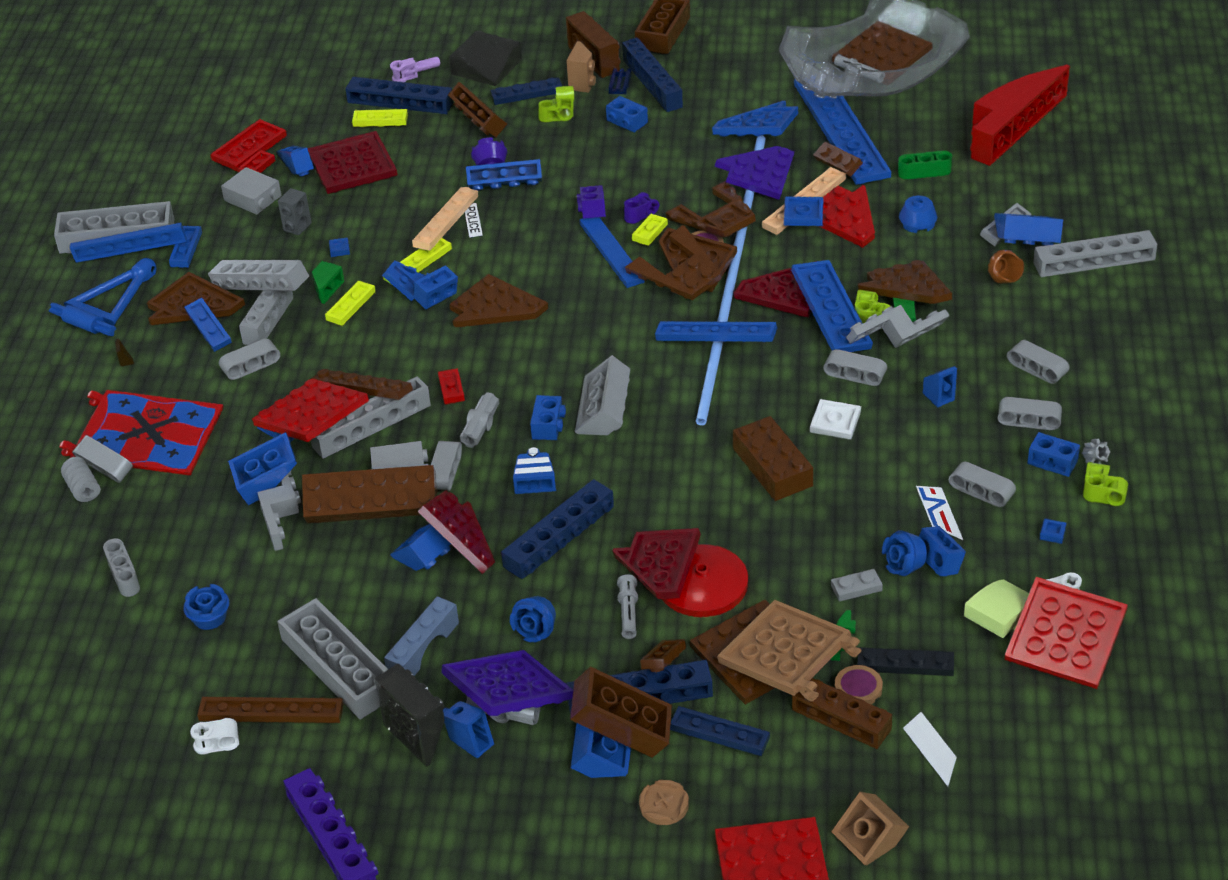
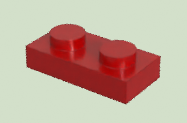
M260 150L237 168L238 173L245 167L261 173L276 161L275 155Z
M458 368L438 372L444 404L465 401Z

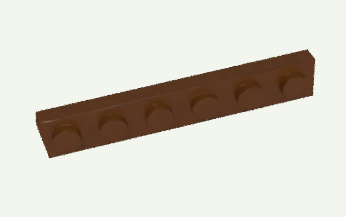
M328 369L319 370L311 378L367 393V395L400 400L413 390L411 382L399 379L392 380L385 377L378 378L371 375L365 376Z
M202 697L197 716L199 721H216L231 718L236 722L340 723L344 703L343 698Z

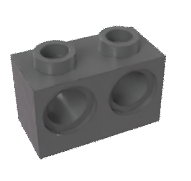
M290 188L278 200L283 230L300 235L312 223L307 195L305 192Z

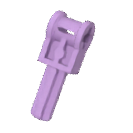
M433 57L415 62L413 58L393 61L390 64V68L393 70L392 81L406 82L407 80L418 78L417 72L440 66V60L438 57Z

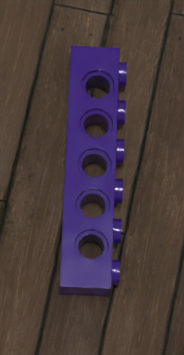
M308 768L283 780L288 799L338 880H376V875L379 873L375 863L367 860L366 857L368 855L363 844H357L355 841L357 838L353 828L346 826L343 812L340 808L336 810L334 807L335 801L330 792L326 793L324 791L325 786L319 775L315 776L311 768Z

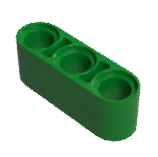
M949 151L905 154L898 158V176L901 179L949 175L952 170V154Z

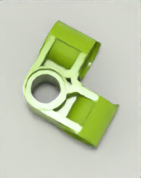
M573 86L556 87L555 99L542 100L538 103V118L540 121H568L573 117Z
M858 290L855 310L862 323H865L872 315L876 314L879 316L885 309L891 307L889 304L879 303L876 292Z
M1088 462L1083 497L1089 502L1120 506L1126 500L1128 482L1122 477L1108 476L1110 465Z

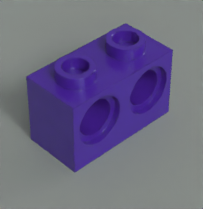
M603 186L580 187V194H577L578 212H582L583 219L606 217Z

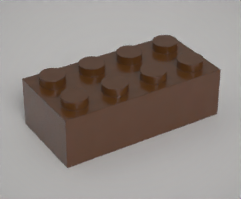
M654 0L636 28L635 38H638L649 51L668 54L690 19V0Z
M584 11L566 17L568 47L573 50L576 42H581L592 53V60L595 61L594 72L601 78L620 72L619 42Z
M771 416L733 430L734 451L774 501L813 487V466Z
M590 666L574 681L570 720L653 758L669 744L672 705Z

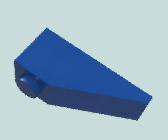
M293 145L276 151L292 174L304 176L309 174V170L314 169L306 147Z

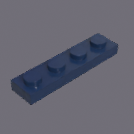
M559 77L525 84H515L504 88L498 87L490 90L494 105L553 95L556 94V87H561L562 84Z
M678 706L670 723V730L759 756H762L770 739V732L680 706Z

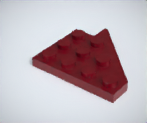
M792 268L742 280L734 291V298L807 318L812 312L791 272Z
M445 490L420 508L418 513L482 574L495 563L469 501L461 505L453 493Z
M699 528L636 532L631 547L613 548L612 551L615 558L657 599L680 598L701 533Z

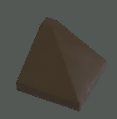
M119 338L116 339V352L121 367L133 365V358Z

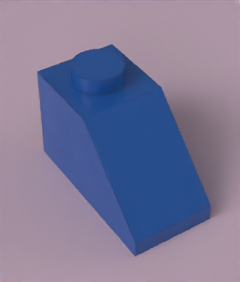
M953 366L924 377L923 394L937 408L955 400L957 368Z

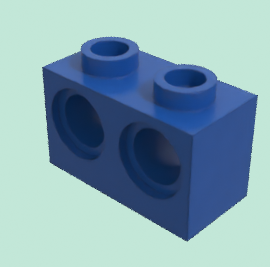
M619 96L606 105L607 121L635 133L648 123L647 107Z
M446 265L414 282V299L425 309L434 306L457 293L458 276Z
M536 395L530 423L532 439L557 440L558 433L563 430V419L561 418H565L566 406L562 405L561 396Z
M1038 432L1029 448L1028 464L1069 477L1078 462L1080 445Z
M940 526L922 528L919 537L924 541L927 550L925 562L939 576L958 574L966 551Z

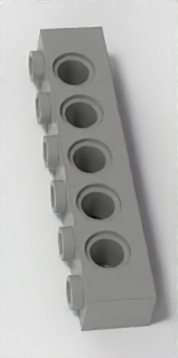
M1147 230L1035 247L1033 263L1040 277L1152 261L1156 258L1157 243L1151 232Z
M221 260L208 273L212 280L211 282L225 290L295 291L309 277L301 260Z
M417 376L406 381L411 382L413 390L400 400L378 396L369 399L367 403L311 440L312 448L324 459L431 406L428 386Z

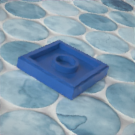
M785 197L784 226H823V197Z

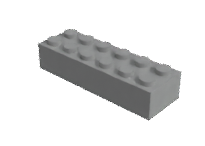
M170 201L57 213L54 237L59 253H71L70 243L174 224L175 219Z
M316 598L277 621L282 641L338 698H343V703L359 719H362L399 695L396 676Z

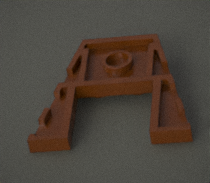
M726 181L712 187V191L715 196L728 204L706 216L700 217L682 204L666 212V217L669 220L724 238L731 236L734 232L756 221L755 214L747 204L743 203L741 196L736 194L734 187H731Z
M684 225L671 233L669 239L691 257L667 275L661 273L640 256L625 266L626 273H634L638 275V278L645 281L647 279L651 280L659 287H668L671 289V292L690 300H694L722 279L720 271Z

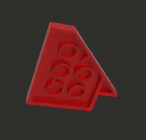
M838 185L823 196V226L819 227L862 248L875 239V230L866 187L862 185L854 192H851Z

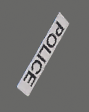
M473 203L465 211L469 237L483 236L477 205Z

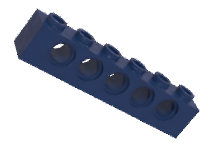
M638 38L622 42L623 61L666 112L683 108L682 89Z
M352 77L345 88L347 101L353 104L448 114L454 103L453 99L448 96L452 91L450 87Z
M594 479L502 550L503 568L520 579H524L527 575L533 573L537 567L548 561L552 555L564 548L567 543L579 536L582 531L591 524H594L601 516L614 507L613 491Z
M707 660L669 665L660 672H650V669L610 675L669 704L713 697L712 678ZM574 681L565 683L571 689H574ZM571 699V700H567V701H568V706H569V711H570V716H571V708H572V699Z

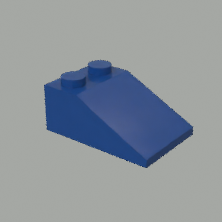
M286 432L228 461L237 491L248 505L259 500L257 492L275 488L297 464Z

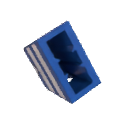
M530 448L527 454L517 456L513 474L515 494L556 491L555 475L548 453H540L538 448Z

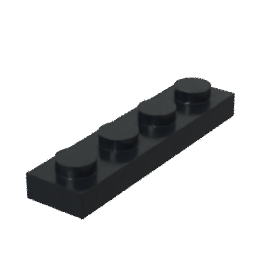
M858 647L861 649V652L858 654V665L867 666L878 673L954 676V652Z

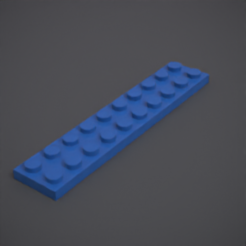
M823 73L794 79V86L830 144L860 158L863 162L851 176L855 185L891 178V170L830 75Z

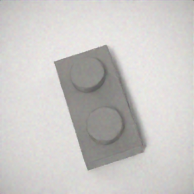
M875 569L831 579V587L839 602L882 591L883 586Z

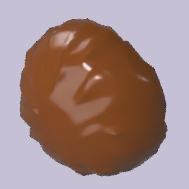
M1011 250L997 251L990 258V263L988 264L990 277L995 282L1001 284L1016 282L1022 277L1024 272L1023 260Z

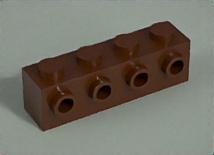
M458 82L448 94L455 101L453 105L460 111L464 110L462 113L469 119L473 118L471 121L476 126H482L480 130L486 135L492 134L494 137H497L507 125L502 118L461 82Z
M812 678L810 680L817 684L813 691L819 693V696L814 701L807 700L800 692L795 696L792 695L793 711L875 749L880 747L892 730L891 713L885 709L873 706L863 699L851 696L840 689L831 687L818 679Z

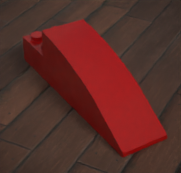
M1063 65L1026 75L998 87L974 103L972 143L970 146L971 159L991 166L1067 96L1070 66Z

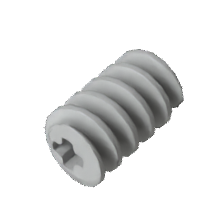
M72 457L63 463L61 467L62 477L76 500L88 502L100 494V485L83 458Z

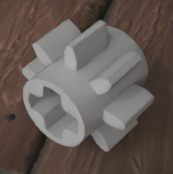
M1091 439L1090 443H1084L1085 447L1082 454L1086 459L1085 463L1101 464V462H1108L1107 458L1110 451L1107 442Z

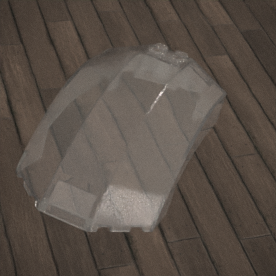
M870 0L864 15L839 25L829 27L787 26L779 52L796 81L801 83L804 89L815 92L814 95L824 98L828 96L836 99L837 97L888 96L908 90L936 73L961 49L969 39L970 34H968L967 23L941 8L925 7L926 3L918 0H912V2L907 0ZM877 21L932 42L933 49L913 65L898 70H861L862 65L848 63L845 69L836 66L832 62L833 54Z

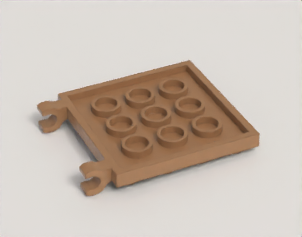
M774 600L717 658L720 664L793 696L800 692L807 700L814 701L819 696V693L813 691L817 684L810 681L815 674L841 648L852 657H857L861 649L856 647L860 640L856 637H851L850 630Z

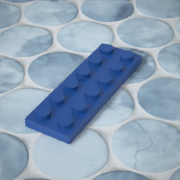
M824 260L792 265L791 272L831 350L854 352L872 349L873 342L869 335L852 344L846 338L851 332L850 328L858 322L863 323L831 262Z

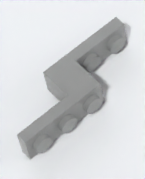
M901 305L895 308L891 306L885 309L881 315L877 316L874 314L865 323L861 324V322L853 325L850 328L851 332L846 338L852 344L882 328L894 347L897 348L942 325L950 315L944 309L940 312L934 311L926 317L927 319L923 321L920 318L912 322Z
M291 471L281 480V486L257 492L260 507L275 551L283 549L282 540L285 539L282 526H277L280 525L279 518L299 513L298 504L301 503L298 490L294 491L296 485L294 478L289 477L292 475Z

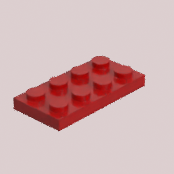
M259 119L211 153V160L238 172L237 168L258 151H267L286 137V130Z

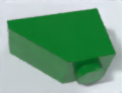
M321 261L312 271L314 287L322 304H325L344 282L342 266Z

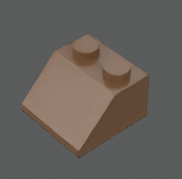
M577 41L566 60L568 86H573L574 91L589 93L592 86H595L596 76L593 75L595 61L592 60V53L581 42Z
M859 792L832 830V833L864 865H868L893 849L909 826L876 794Z

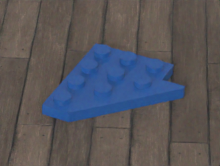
M780 101L719 120L712 127L713 135L728 136L730 134H737V136H745L747 134H754V136H762L764 134H771V136H779L798 115V106H786V101Z

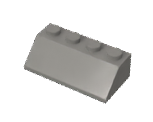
M613 355L585 375L575 433L609 435L614 430H618L623 424L622 419L625 410L627 387L630 381V368Z

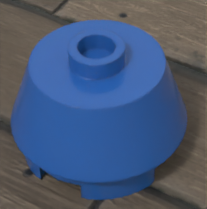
M912 196L908 198L899 213V219L903 223V228L913 233L923 229L930 231L935 226L938 218L933 202L925 196Z
M900 530L896 531L891 537H886L883 542L882 554H886L889 564L886 565V568L890 573L907 576L925 564L927 550L924 541L919 536Z
M210 584V587L198 589V586H196L186 594L184 613L195 626L200 629L210 630L217 628L225 621L229 607V598L220 586Z
M541 596L521 599L512 609L510 625L513 631L517 630L525 637L523 640L538 642L547 638L552 633L556 618L555 608L549 600Z

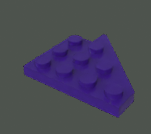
M774 146L717 159L714 167L729 171L726 183L779 200L795 151Z

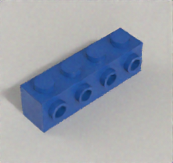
M540 159L466 167L468 187L478 191L488 186L491 189L502 188V185L509 184V187H518L520 183L537 185L539 184L538 181H542Z

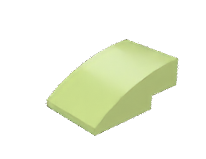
M1004 579L995 581L981 589L965 603L964 617L1004 638L1012 629L1015 630L1029 593Z

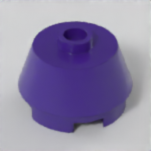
M492 137L483 138L478 141V145L472 147L471 158L476 166L505 163L507 148L502 140L498 142L493 141Z

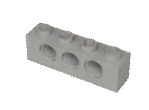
M291 290L262 291L239 325L243 344L249 345L268 338L293 300Z

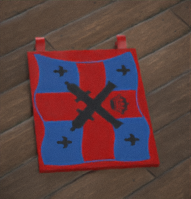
M106 390L104 395L97 391H90L87 395L88 398H91L89 404L97 406L83 434L76 445L65 440L61 442L59 447L63 448L61 451L63 456L76 457L72 451L87 435L126 458L132 463V468L191 475L224 406L223 404Z

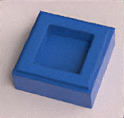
M348 238L329 240L331 257L350 254Z
M1044 519L1040 540L1062 544L1067 523Z

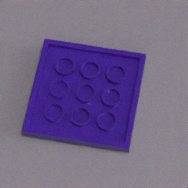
M525 650L442 665L441 673L490 716H499L501 713L511 711L519 712L522 709L531 707L539 708L542 705L551 703L559 704L573 698V689Z

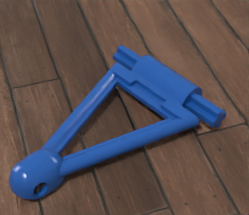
M143 258L131 270L64 302V306L51 303L49 312L60 316L62 321L93 334L101 332L108 336H114V331L116 330L115 323L141 284L155 275L157 271L156 264L150 258ZM130 279L133 280L111 313L83 303Z

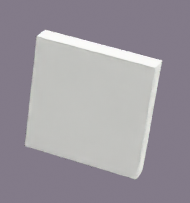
M820 399L810 425V432L852 439L861 413V406Z

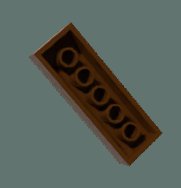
M434 465L302 475L303 517L307 524L421 515L418 513L420 508L437 496Z

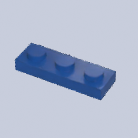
M183 226L187 241L175 244L169 259L170 267H189L202 234L201 226Z
M203 298L185 306L187 314L214 352L232 343L231 338Z

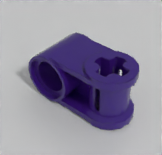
M641 192L624 202V220L631 224L638 223L650 214H655L660 204L656 199H651L647 193Z

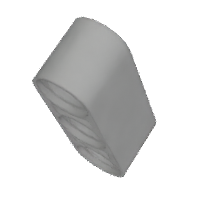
M265 338L225 354L220 358L219 366L229 379L235 380L276 363L280 358V352L270 339Z
M1021 340L1007 353V358L1012 365L1051 384H1055L1069 371V364L1065 359L1026 340Z
M835 349L829 354L823 368L829 376L877 386L883 379L887 370V364L878 358Z
M1005 397L1000 401L998 420L1003 425L1055 430L1061 424L1062 407L1057 402Z
M87 435L72 451L76 457L83 458L87 465L117 483H120L133 467L132 463L126 458Z
M438 442L431 463L436 471L437 490H451L461 459V442Z
M969 462L960 463L949 476V483L953 488L997 507H1003L1016 491V486L1011 480Z
M116 538L106 541L103 549L121 595L125 597L136 595L140 590V585L123 542Z

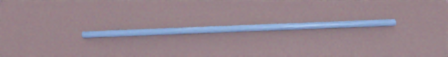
M763 135L757 137L754 151L764 149L766 138ZM746 189L743 203L747 204L751 209L755 192ZM747 227L736 232L734 246H737L738 252L729 265L717 322L728 321ZM713 341L696 418L698 425H705L707 421L723 341Z

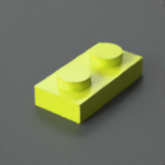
M650 214L632 234V241L649 246L668 225L667 218Z

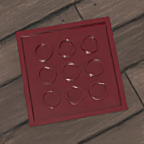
M377 131L307 148L312 164L327 194L382 179H389L398 175L397 169Z

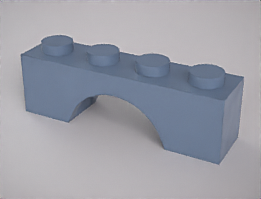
M437 596L384 657L386 668L396 676L397 681L407 685L420 670L421 660L429 643L438 635L447 638L459 624L456 604Z

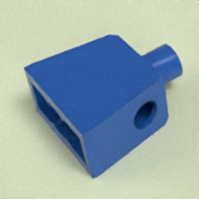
M459 701L450 709L444 708L441 711L439 717L445 723L451 741L475 758H479L494 745L484 710Z

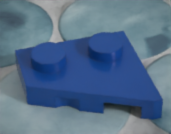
M394 260L382 276L412 301L414 299V282L429 273L423 275L416 272V268L405 266L403 263Z

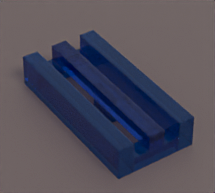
M617 68L613 69L609 84V94H627L631 69H627V72H624L623 68H620V71H617ZM617 76H618V80H617V84H616V89H614L615 82H616V78H617ZM625 76L623 88L620 89L622 78Z

